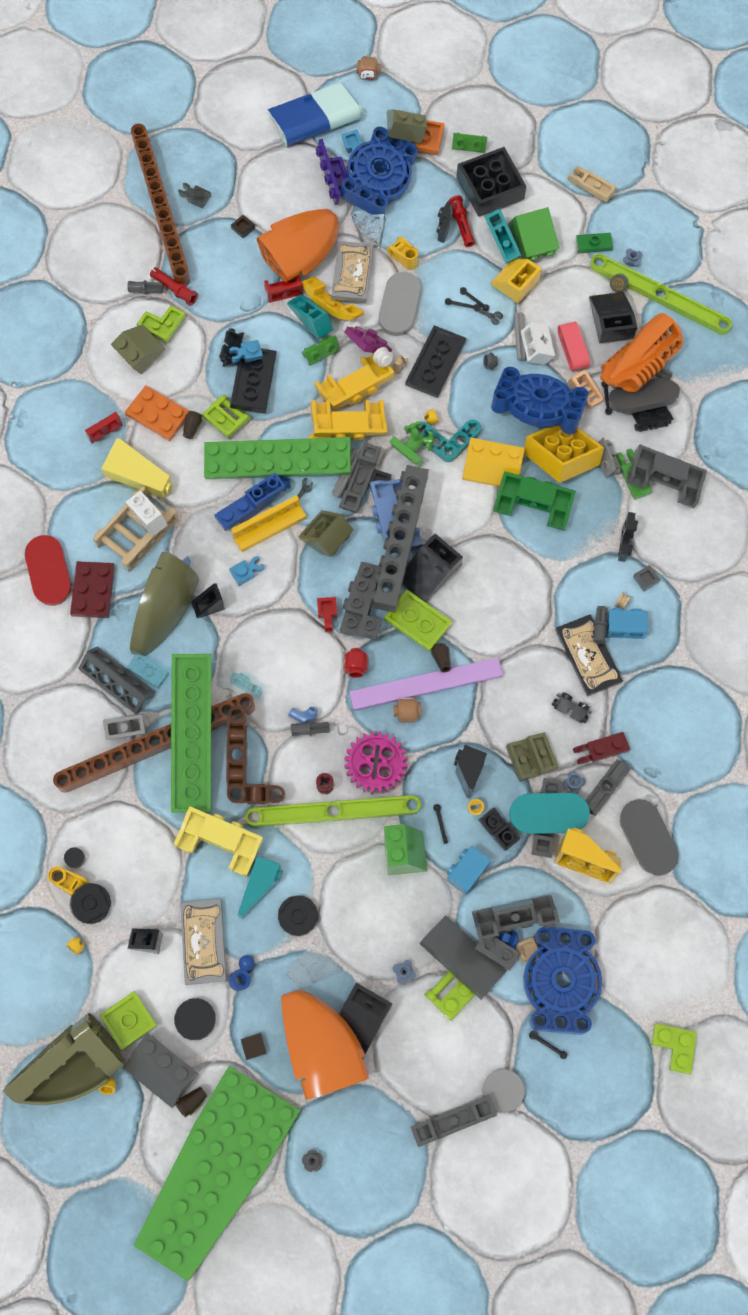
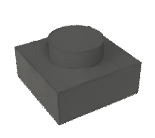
M650 565L633 576L643 591L660 582V578Z

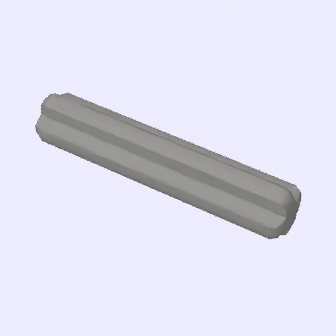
M517 312L514 314L517 360L521 362L527 360L521 330L525 328L524 314Z
M352 449L351 475L339 476L332 491L333 496L342 497L356 467L360 450Z

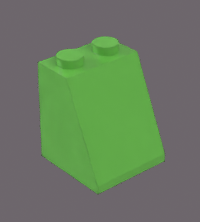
M549 207L515 216L508 223L522 259L535 261L541 255L549 257L555 255V251L560 248Z
M405 824L384 826L387 875L427 872L423 831Z

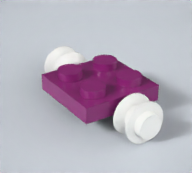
M356 319L347 320L344 323L343 332L364 352L374 353L373 361L379 367L383 368L391 364L393 359L391 352L393 349L387 345L388 342L377 335L378 333L370 328L368 330L362 329L361 323Z

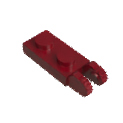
M620 732L573 748V752L581 753L588 750L590 755L577 759V763L580 765L629 752L630 747L624 732Z

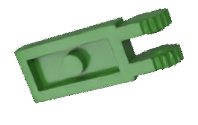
M631 448L626 450L630 461L628 464H626L621 452L616 454V458L622 467L621 473L625 482L627 481L629 468L634 457V452ZM626 483L634 500L652 493L649 483H647L644 489Z

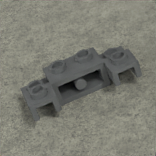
M639 444L635 450L626 483L644 489L650 479L678 490L677 502L695 508L700 500L701 489L707 470Z
M361 561L354 581H350L349 598H345L343 603L345 614L341 623L340 633L377 640L382 619L371 617L369 614L373 601H371L372 591L377 590L378 584H375L377 572L381 573L382 567ZM394 570L387 571L391 575L396 573Z
M551 894L472 911L478 939H483L485 942L494 940L495 936H499L498 932L500 931L503 933L510 932L514 928H528L536 923L539 926H543V928L554 927L555 923L560 922Z

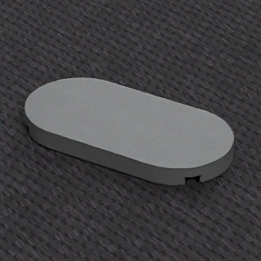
M395 273L386 283L379 312V324L387 334L394 336L402 335L413 326L421 284L418 278L411 273Z

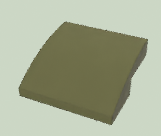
M545 732L531 735L524 740L506 745L519 782L559 768Z

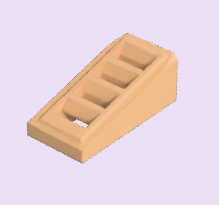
M586 369L568 381L572 389L586 385L588 387L586 389L588 391L591 390L592 393L588 395L586 402L589 409L605 400ZM596 396L597 399L591 402L590 398Z

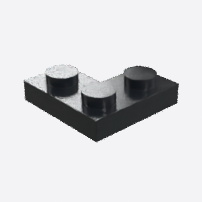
M628 512L622 526L618 561L625 562L627 556H631L633 545H630V539H633L634 532H636L638 520H635L636 513Z

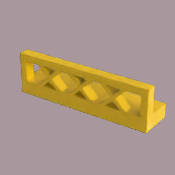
M295 495L232 528V536L240 551L244 552L302 522L307 517L300 506L298 496Z

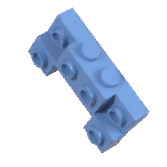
M400 479L370 482L374 506H371L373 517H377V533H381L384 542L385 538L389 539L390 533L387 532L390 521L393 522L394 520L392 509L393 505L398 503L396 493L397 489L402 487ZM419 528L415 530L411 551L419 550L423 546ZM396 536V537H395L397 540H402V539H404L403 536Z

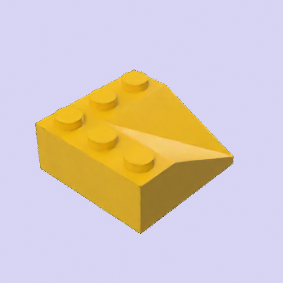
M557 425L526 436L524 455L557 482L561 483L599 466L604 447L579 428L574 434H566Z
M568 828L560 842L553 862L609 884L612 883L621 871V858L617 857L616 853L608 850L604 852L588 835H585L582 830L572 828V830Z

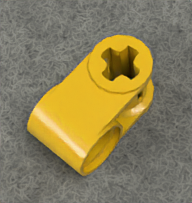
M399 236L393 245H389L386 248L390 257L398 261L406 269L412 270L418 266V250L402 236Z
M59 866L51 868L48 873L49 881L55 887L71 896L80 885L89 882L82 876ZM62 872V880L54 881V875Z

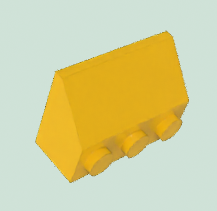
M470 438L462 480L500 487L504 471L516 475L520 474L525 448Z

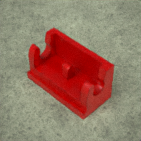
M299 275L288 282L281 281L269 284L268 280L264 281L269 303L296 297L300 294L303 295Z

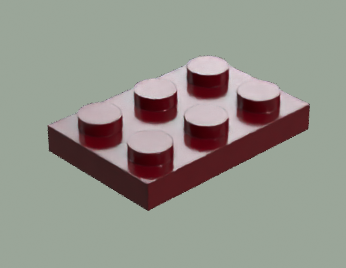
M76 561L70 610L72 617L109 618L115 571L114 563Z

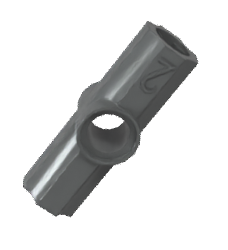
M616 759L585 801L589 806L590 814L596 816L614 793L615 789L630 771L627 764ZM601 785H609L611 791H604Z

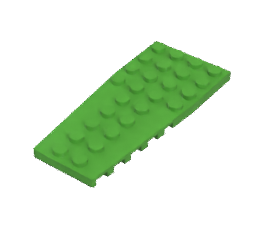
M228 1066L195 1121L134 1246L187 1281L190 1280L268 1168L301 1110L231 1066Z

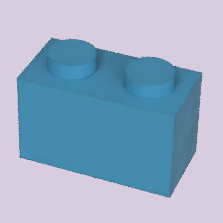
M613 608L608 611L606 638L645 639L648 633L647 611H642L638 608L631 610Z
M473 846L469 850L465 848L458 857L461 860L457 866L453 864L446 873L449 875L447 881L465 895L471 890L491 862L488 857Z

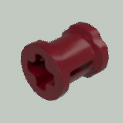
M322 773L317 777L316 785L319 793L327 795L333 791L334 780L330 774ZM322 781H324L325 783L328 782V785H329V786L326 787L325 785H322L321 782H322Z

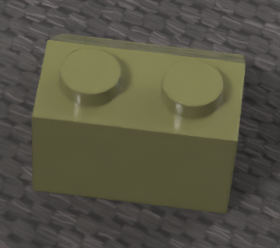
M395 109L387 110L388 137L421 143L427 129L426 115Z
M143 324L123 331L111 343L125 361L140 374L166 350Z
M321 510L298 537L319 554L331 557L338 551L339 546L350 537L354 529L342 514Z

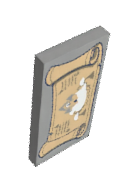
M339 241L331 300L366 303L373 244Z
M221 899L181 902L185 985L227 981Z

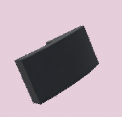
M448 201L438 212L439 225L436 232L438 233V241L442 243L445 242L450 227L451 204Z
M495 807L478 819L480 824L504 851L521 839L512 826L505 822Z

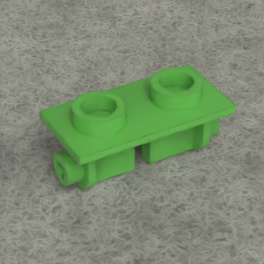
M459 132L453 133L452 149L485 153L486 136L461 134Z
M336 335L327 336V338L319 341L318 345L313 344L308 348H304L302 355L304 358H307L309 366L340 350Z

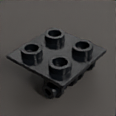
M667 406L631 413L637 423L634 424V429L639 432L647 431L648 428L652 430L653 426L654 429L668 427L671 424V420H674Z

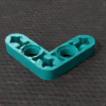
M469 420L447 440L430 425L420 422V425L423 427L420 430L425 429V433L420 432L424 437L428 436L429 431H432L435 436L434 438L440 441V444L432 446L431 451L445 462L454 461L469 446L470 438H477L481 430V425L477 420ZM470 427H476V431L472 430L468 436L467 433L469 432ZM462 437L466 442L460 445L456 442V439ZM452 451V455H445V452Z

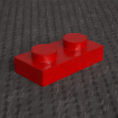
M114 412L86 429L85 432L89 441L93 444L96 441L102 440L109 433L117 431L123 425L117 412Z

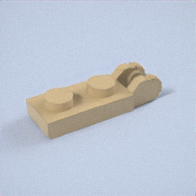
M579 166L574 168L573 172L575 174H570L567 177L568 181L573 185H578L606 203L616 192L617 187Z

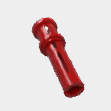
M459 195L453 196L448 200L453 211L452 217L458 223L464 246L471 247L475 244L466 218L467 210L463 206V198Z
M157 267L153 268L155 271L151 270L150 277L173 291L175 297L186 301L188 306L196 302L198 298L196 291H191L187 288L186 284L178 283Z

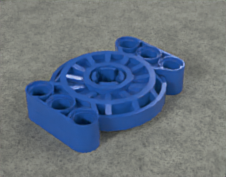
M381 126L376 127L373 130L371 141L356 147L349 157L346 171L347 178L343 180L340 190L341 198L375 217L383 216L388 202L401 197L409 186L412 174L411 165L414 164L418 153L417 146L410 141L388 137V129ZM377 170L382 172L378 175L375 174Z
M506 367L494 391L491 409L499 414L509 411L521 422L532 426L553 427L559 425L564 433L574 434L582 418L589 392L583 387H576L570 390L565 383L549 375L526 374L521 376L518 369Z
M541 927L534 935L535 942L540 948L529 958L523 974V987L526 997L537 1010L529 1019L530 1026L536 1031L583 1035L592 1026L591 1019L585 1013L590 1011L596 1004L602 988V976L599 965L593 955L588 952L595 944V936L587 930ZM546 933L549 936V941L542 942L539 939V934ZM560 935H567L569 943H561ZM581 936H585L589 939V946H583L581 944ZM537 955L538 960L533 966H530L532 959ZM528 971L530 972V983H529V984H527V974H528ZM564 972L571 981L566 988H562L556 983V975ZM595 977H597V983H598V985H597V990L595 989V984H596ZM529 989H531L532 994H533L534 998L536 999V1001H534L533 998L531 997L530 992H529ZM592 995H594L595 997L592 1003L588 1006L587 1002L591 999ZM536 1015L544 1018L545 1023L543 1026L536 1025L534 1021ZM557 1017L565 1020L564 1028L556 1026L555 1020ZM577 1019L585 1021V1030L577 1028Z

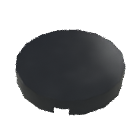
M86 883L74 890L69 906L71 913L77 920L82 923L94 924L107 916L111 907V899L107 890L101 885Z
M299 895L287 898L282 902L278 910L279 924L286 933L292 936L307 935L315 928L318 922L316 905L305 896Z
M199 998L184 1001L177 1008L174 1016V1024L178 1033L188 1040L196 1041L208 1037L213 1031L216 1022V1014L213 1007L207 1001Z

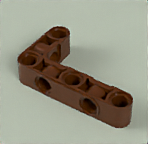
M233 706L228 711L227 798L233 803H280L286 795L283 787L278 785L247 784L246 768L248 767L247 712L241 706ZM235 710L242 711L243 716L240 720L233 719L232 715ZM235 749L242 751V757L239 760H235L232 757V752ZM236 788L242 792V796L238 800L232 797V791ZM276 788L282 793L281 798L278 800H274L271 797L272 790Z

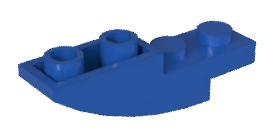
M274 473L245 491L243 497L214 514L215 519L225 531L238 523L242 524L269 505L281 494L286 485Z

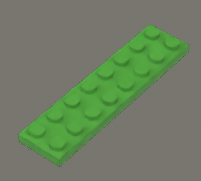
M350 437L204 442V478L269 477L274 473L283 477L351 475Z
M172 654L171 813L187 812L189 807L202 812H211V654Z

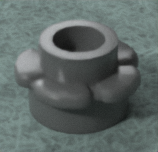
M492 352L484 356L483 364L485 369L493 370L498 365V358Z
M309 1150L302 1158V1163L305 1165L304 1168L309 1172L321 1169L323 1156L317 1153L316 1150Z

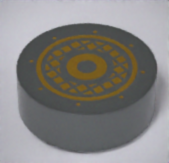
M616 274L610 280V287L615 292H623L628 286V278L624 274Z

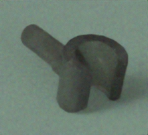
M481 308L479 310V313L491 319L493 325L499 324L500 321L498 319L503 318V314L499 311L492 314Z
M307 478L302 480V488L297 495L299 500L305 492L312 491L313 482L307 486Z

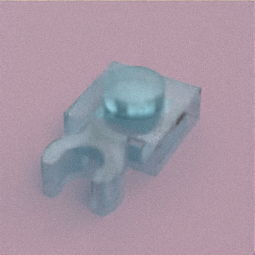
M233 672L230 676L231 684L246 693L249 692L256 698H259L263 693L261 691L262 688L252 684L249 681V677L245 674Z

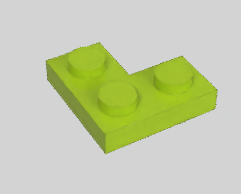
M170 305L162 318L145 311L136 325L143 324L154 337L168 343L186 318V313Z
M654 1024L651 1045L672 1049L669 1070L689 1075L692 1073L697 1032Z

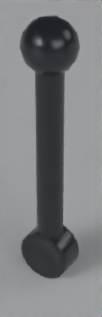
M465 287L460 288V294L471 298L483 307L484 311L489 310L488 304H483L472 296Z
M450 298L445 299L446 305L454 304L468 307L476 312L481 309L479 304L471 305L452 301Z
M602 381L601 385L604 387L606 403L605 414L609 416L612 414V409L608 403V384Z
M435 804L433 809L437 814L444 844H447L448 841L440 814L441 806Z
M535 1031L529 1033L530 1039H536L559 1054L561 1059L567 1058L568 1054L566 1051H560L537 1036Z

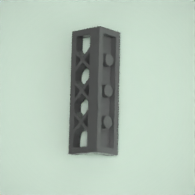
M99 647L88 650L78 668L135 714L140 712L144 702L152 698L155 693L152 688ZM88 661L93 664L95 671H90L86 667ZM101 673H105L108 676V683L102 680ZM115 684H119L122 687L124 694L117 692ZM130 696H134L139 700L136 706L131 703Z

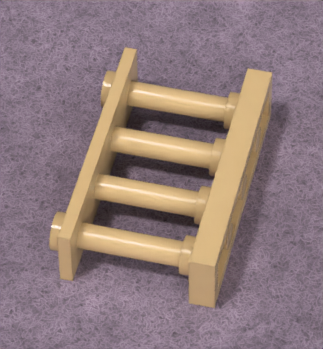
M142 486L140 490H136L132 495L134 496L136 493L141 491L146 497H148L147 490L144 486ZM125 504L102 530L100 529L96 532L93 541L97 548L105 544L120 555L124 569L130 572L178 521L179 518L174 509L170 508L164 512L153 504L161 512L168 526L154 536L147 531L143 538H138L125 528L122 523L130 517L145 530L146 528L137 520L127 504ZM117 530L133 542L135 546L131 551H125L109 537Z

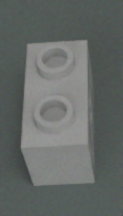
M143 713L103 720L106 740L146 733Z

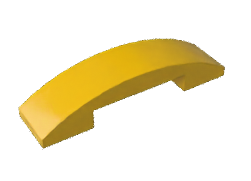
M311 277L302 281V286L309 297L328 314L342 320H354L364 315V311L352 303L345 306L338 300H331V295L325 292L326 285L317 278Z

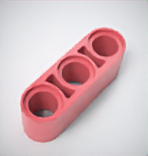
M577 322L558 325L559 339L570 370L576 371L589 368V355Z

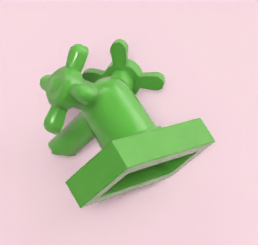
M419 421L409 426H404L406 433H411V437L405 443H402L394 436L389 441L392 447L417 467H421L424 463L422 458L416 454L417 450L422 444H426L428 451H431L435 437L432 431H429L428 437H424L419 433L418 429L423 428Z

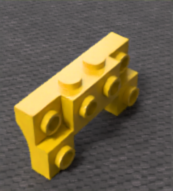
M372 353L366 359L364 356L360 357V363L363 366L361 369L337 381V384L329 374L326 381L320 384L318 381L314 382L315 389L323 401L330 400V407L335 411L346 404L348 406L358 404L363 398L376 394L380 385L395 378L394 370L390 365L383 368L379 367L373 361L374 353Z
M312 400L310 403L313 436H330L331 438L350 437L360 441L367 438V436H385L387 434L383 400H379L378 403H369V400H365L364 411L331 412L330 400H326L325 403H316L315 400Z

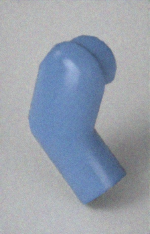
M312 706L304 712L291 708L288 716L300 723H307L316 719L318 711Z

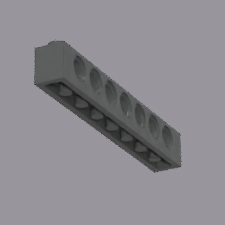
M407 465L406 470L401 472L400 482H402V487L397 489L396 499H398L397 505L394 504L392 509L394 520L389 522L387 532L390 533L389 539L385 538L383 547L386 553L385 556L381 555L379 566L382 569L381 573L377 572L375 584H378L377 590H373L371 595L374 609L393 613L397 611L429 469ZM412 485V486H415L416 488H415V489H409L408 486ZM410 502L412 505L405 506L403 503ZM406 519L408 522L402 523L399 520ZM396 536H403L404 539H402V540H397L395 537H396ZM392 553H399L400 556H399V557H393V556H391V554H392ZM394 570L396 573L391 575L387 571ZM384 587H390L392 590L390 592H385L382 589Z

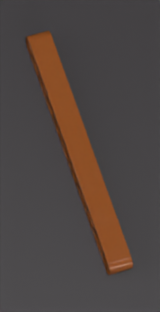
M140 123L134 124L131 128L133 143L173 278L178 283L188 285L190 276L146 127Z
M242 693L211 706V716L215 717L214 721L211 722V731L228 724V715L223 714L224 710L230 709L233 706H241L244 701L251 702L250 706L242 707L247 712V716L253 713L255 710L253 697L249 693ZM235 710L232 715L233 719H241L243 716L242 711ZM171 724L57 772L53 777L54 785L61 792H70L170 749L171 738L169 735L171 733ZM155 739H159V740H160L159 745H157V746H152V745H151V742H152L153 740H155ZM136 747H141L142 751L140 753H133ZM117 755H124L121 761H114ZM99 763H105L103 769H96ZM82 770H86V775L82 778H79V772ZM63 778H68L67 784L59 785Z

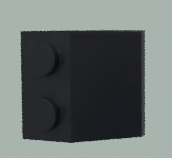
M464 745L463 750H458L454 765L457 766L455 773L465 796L470 799L485 763L487 753Z

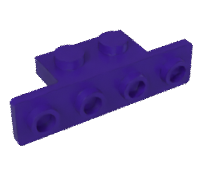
M319 139L318 146H316V155L320 158V168L325 173L324 179L326 185L329 186L330 199H333L334 205H338L340 199L339 190H341L343 180L347 178L346 168L342 157H328L323 139Z

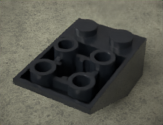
M624 292L589 296L599 343L634 339L637 323L634 311Z
M435 533L408 563L403 586L426 602L462 566L463 556Z
M356 982L339 1015L350 1026L361 1044L364 1054H366L393 1003Z

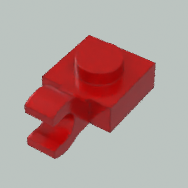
M336 597L317 598L318 619L324 618L325 632L333 631L332 618L337 617Z

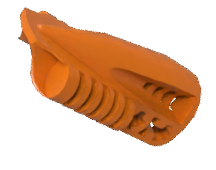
M659 313L643 326L631 342L626 343L616 354L601 365L603 372L600 376L601 380L608 385L620 387L627 392L638 391L647 381L665 367V363L681 349L683 336L680 327L667 314Z

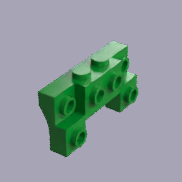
M504 471L493 512L511 516L514 504L523 505L550 513L547 526L565 531L576 491L554 485L552 482H542L533 477H524Z

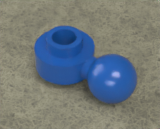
M242 956L239 959L240 969L230 974L228 981L233 990L242 991L249 987L251 978L248 971L252 970L255 966V960L252 956Z

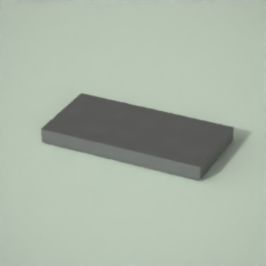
M446 915L419 943L480 1000L507 971L499 963L476 950L477 943Z

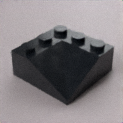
M505 147L458 163L457 179L477 216L525 199L527 186Z

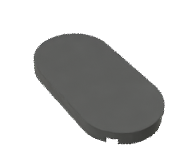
M652 379L647 381L636 392H627L620 387L613 389L609 394L608 403L615 411L620 410L624 414L636 413L673 404L679 398L680 388L677 383L669 379Z
M641 799L627 803L620 815V825L640 866L644 871L656 876L668 874L675 868L678 862V850L657 808L652 803Z

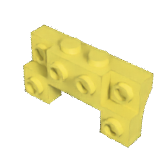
M189 807L174 846L193 854L199 840L230 852L234 856L228 867L229 870L248 878L256 860L255 857L264 840L263 837L243 829V826L237 822L232 821V823L224 821L225 818L218 814L212 816Z

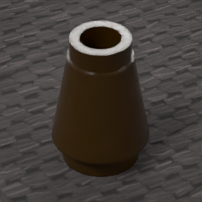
M188 411V414L185 415L183 437L193 439L203 421L200 413Z
M445 643L434 645L431 655L440 671L443 673L450 671L449 647Z
M199 1086L197 1089L179 1098L175 1106L186 1118L195 1112L205 1100L207 1094Z

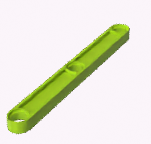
M595 254L592 257L590 267L593 271L609 279L616 274H624L628 278L627 288L718 334L724 335L730 331L732 326L730 318L602 254ZM600 260L603 262V265L597 266L594 264V261ZM662 291L665 296L659 297L656 295V292ZM724 322L728 327L723 329L719 326V323Z
M409 795L251 808L246 812L245 820L251 827H266L417 814L421 808V802L418 797ZM408 801H416L418 807L415 810H409L406 806ZM332 806L339 809V813L336 816H330L327 811ZM254 812L260 815L259 821L255 823L250 822L248 819L249 815Z

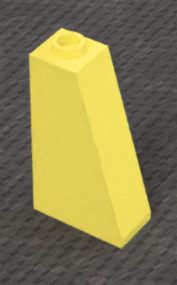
M119 438L116 439L101 468L104 477L138 490L144 486L147 493L165 499L173 486L170 476Z

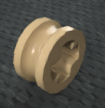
M622 592L615 607L619 606L624 610L631 596H626Z

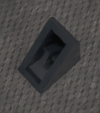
M213 583L191 601L197 618L225 610L217 583Z
M132 928L127 949L159 954L163 933L158 929Z

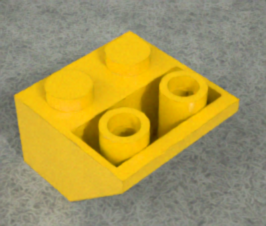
M515 259L509 262L492 280L491 285L516 303H519L540 280L542 268L529 259Z

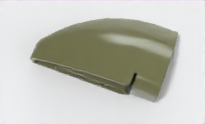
M161 552L155 568H152L137 610L131 636L130 651L131 654L140 657L150 654L175 629L193 600L192 595L199 582L198 575L191 567L168 552Z
M88 1012L77 1023L66 1028L5 1086L3 1092L13 1102L20 1104L50 1105L72 1101L106 1084L110 1077L121 1069L126 1062L105 1028Z

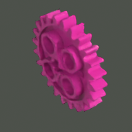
M371 731L370 737L363 733L362 740L356 737L357 744L350 743L352 749L346 750L350 756H345L344 758L346 762H349L344 765L345 769H350L346 772V775L353 776L350 782L354 783L357 781L356 788L358 789L363 786L364 793L369 788L372 795L375 790H378L380 795L382 789H385L388 793L390 785L395 789V781L401 783L402 779L400 776L406 775V772L402 769L408 768V765L403 763L408 761V757L402 756L406 753L405 749H400L402 743L395 744L396 737L390 740L389 733L382 737L381 731H379L377 736ZM379 746V763L377 765L376 779H373V762L375 761L376 747ZM366 748H369L373 751V753L369 756H366L362 753V751ZM384 751H390L392 753V756L390 758H385L382 756V753ZM367 767L370 769V773L364 775L360 773V769ZM381 770H388L390 775L382 777L379 772Z

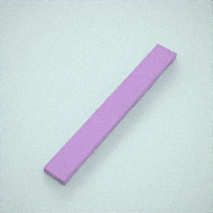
M497 657L454 667L445 673L436 671L349 691L353 711L396 702L399 698H414L501 678L503 673Z

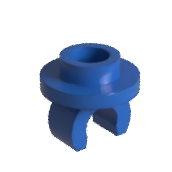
M516 931L498 932L499 936H496V938L512 948L517 946L519 939Z

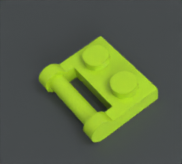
M225 394L220 396L202 413V417L227 439L233 436L251 419L249 414L243 413L239 409L230 408L229 398ZM222 406H225V407H226L227 409H229L233 414H235L239 419L236 421L231 415H229V414H228L225 410H223L221 407H222Z
M448 971L431 991L428 990L424 995L452 1021L475 994L459 980L449 993L439 1001L436 996L455 977Z

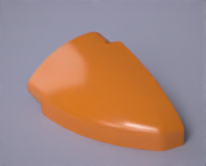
M317 209L295 214L270 225L272 230H268L256 239L265 263L285 282H288L300 275V271L305 276L326 258L336 242L340 225L336 214L330 209Z
M295 990L281 996L283 1023L295 1078L297 1080L305 1078L300 1082L306 1100L369 1079L364 1060L362 1059L365 1057L361 1044L347 1022L331 1006L304 990Z

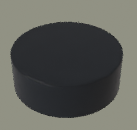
M73 847L65 852L64 861L70 868H79L85 862V855L81 849Z

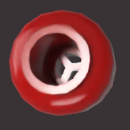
M352 648L345 653L343 665L345 673L353 678H360L367 673L369 666L367 653L360 648Z

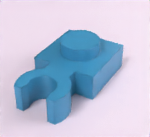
M357 129L341 134L346 152L351 151L352 153L356 147L362 144Z
M258 340L241 343V348L231 347L229 349L230 354H237V356L232 357V362L234 363L239 362L241 358H244L245 362L263 359Z
M259 556L253 557L249 564L244 560L229 568L238 586L255 578L253 572H261L265 569L264 564L260 566L255 565V563L260 561Z

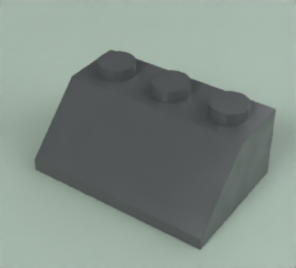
M149 1033L144 1036L134 1049L124 1067L128 1073L171 1108L174 1107L178 1099L181 1098L199 1074Z

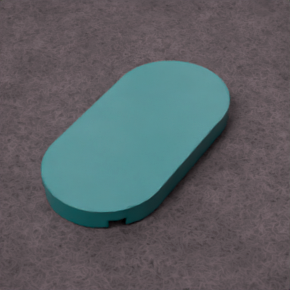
M574 793L523 794L513 801L509 810L511 823L516 829L525 834L566 833L568 828L571 830L572 828L581 830L588 823L590 816L587 802L581 796Z

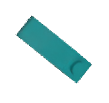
M501 209L484 216L505 263L507 264L521 257L522 255Z
M302 294L287 302V305L310 333L318 339L327 336L328 333L334 330L328 313Z
M260 857L256 858L237 914L239 918L243 919L275 887L276 881L280 882L283 870H280V863Z

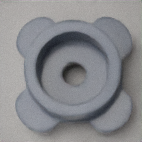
M629 248L626 250V257L623 258V262L630 267L639 266V260L643 254L641 251Z
M570 771L568 778L563 780V787L569 788L574 794H578L580 787L586 784L585 778H582L575 771Z
M405 960L400 965L395 964L393 966V972L396 973L399 984H403L409 979L413 980L416 977V972L412 970V963L409 960Z

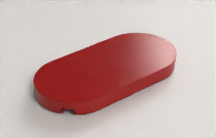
M48 535L37 536L25 548V560L33 593L45 605L55 606L64 602L71 592V581L63 549L59 541L54 537Z

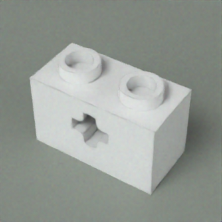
M531 322L521 330L528 362L545 365L555 357L548 325Z
M141 491L126 501L131 513L152 536L168 526L161 512Z

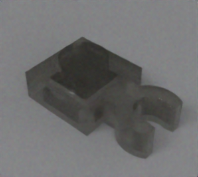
M183 183V188L186 191L178 190L179 196L187 198L189 203L202 209L211 197L210 191L197 185L191 188L188 183Z

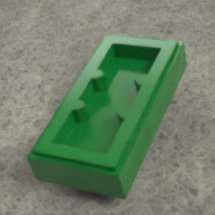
M611 232L576 235L578 253L613 250Z

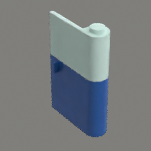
M341 82L267 109L279 127L286 146L359 120L363 114L361 105L355 102Z

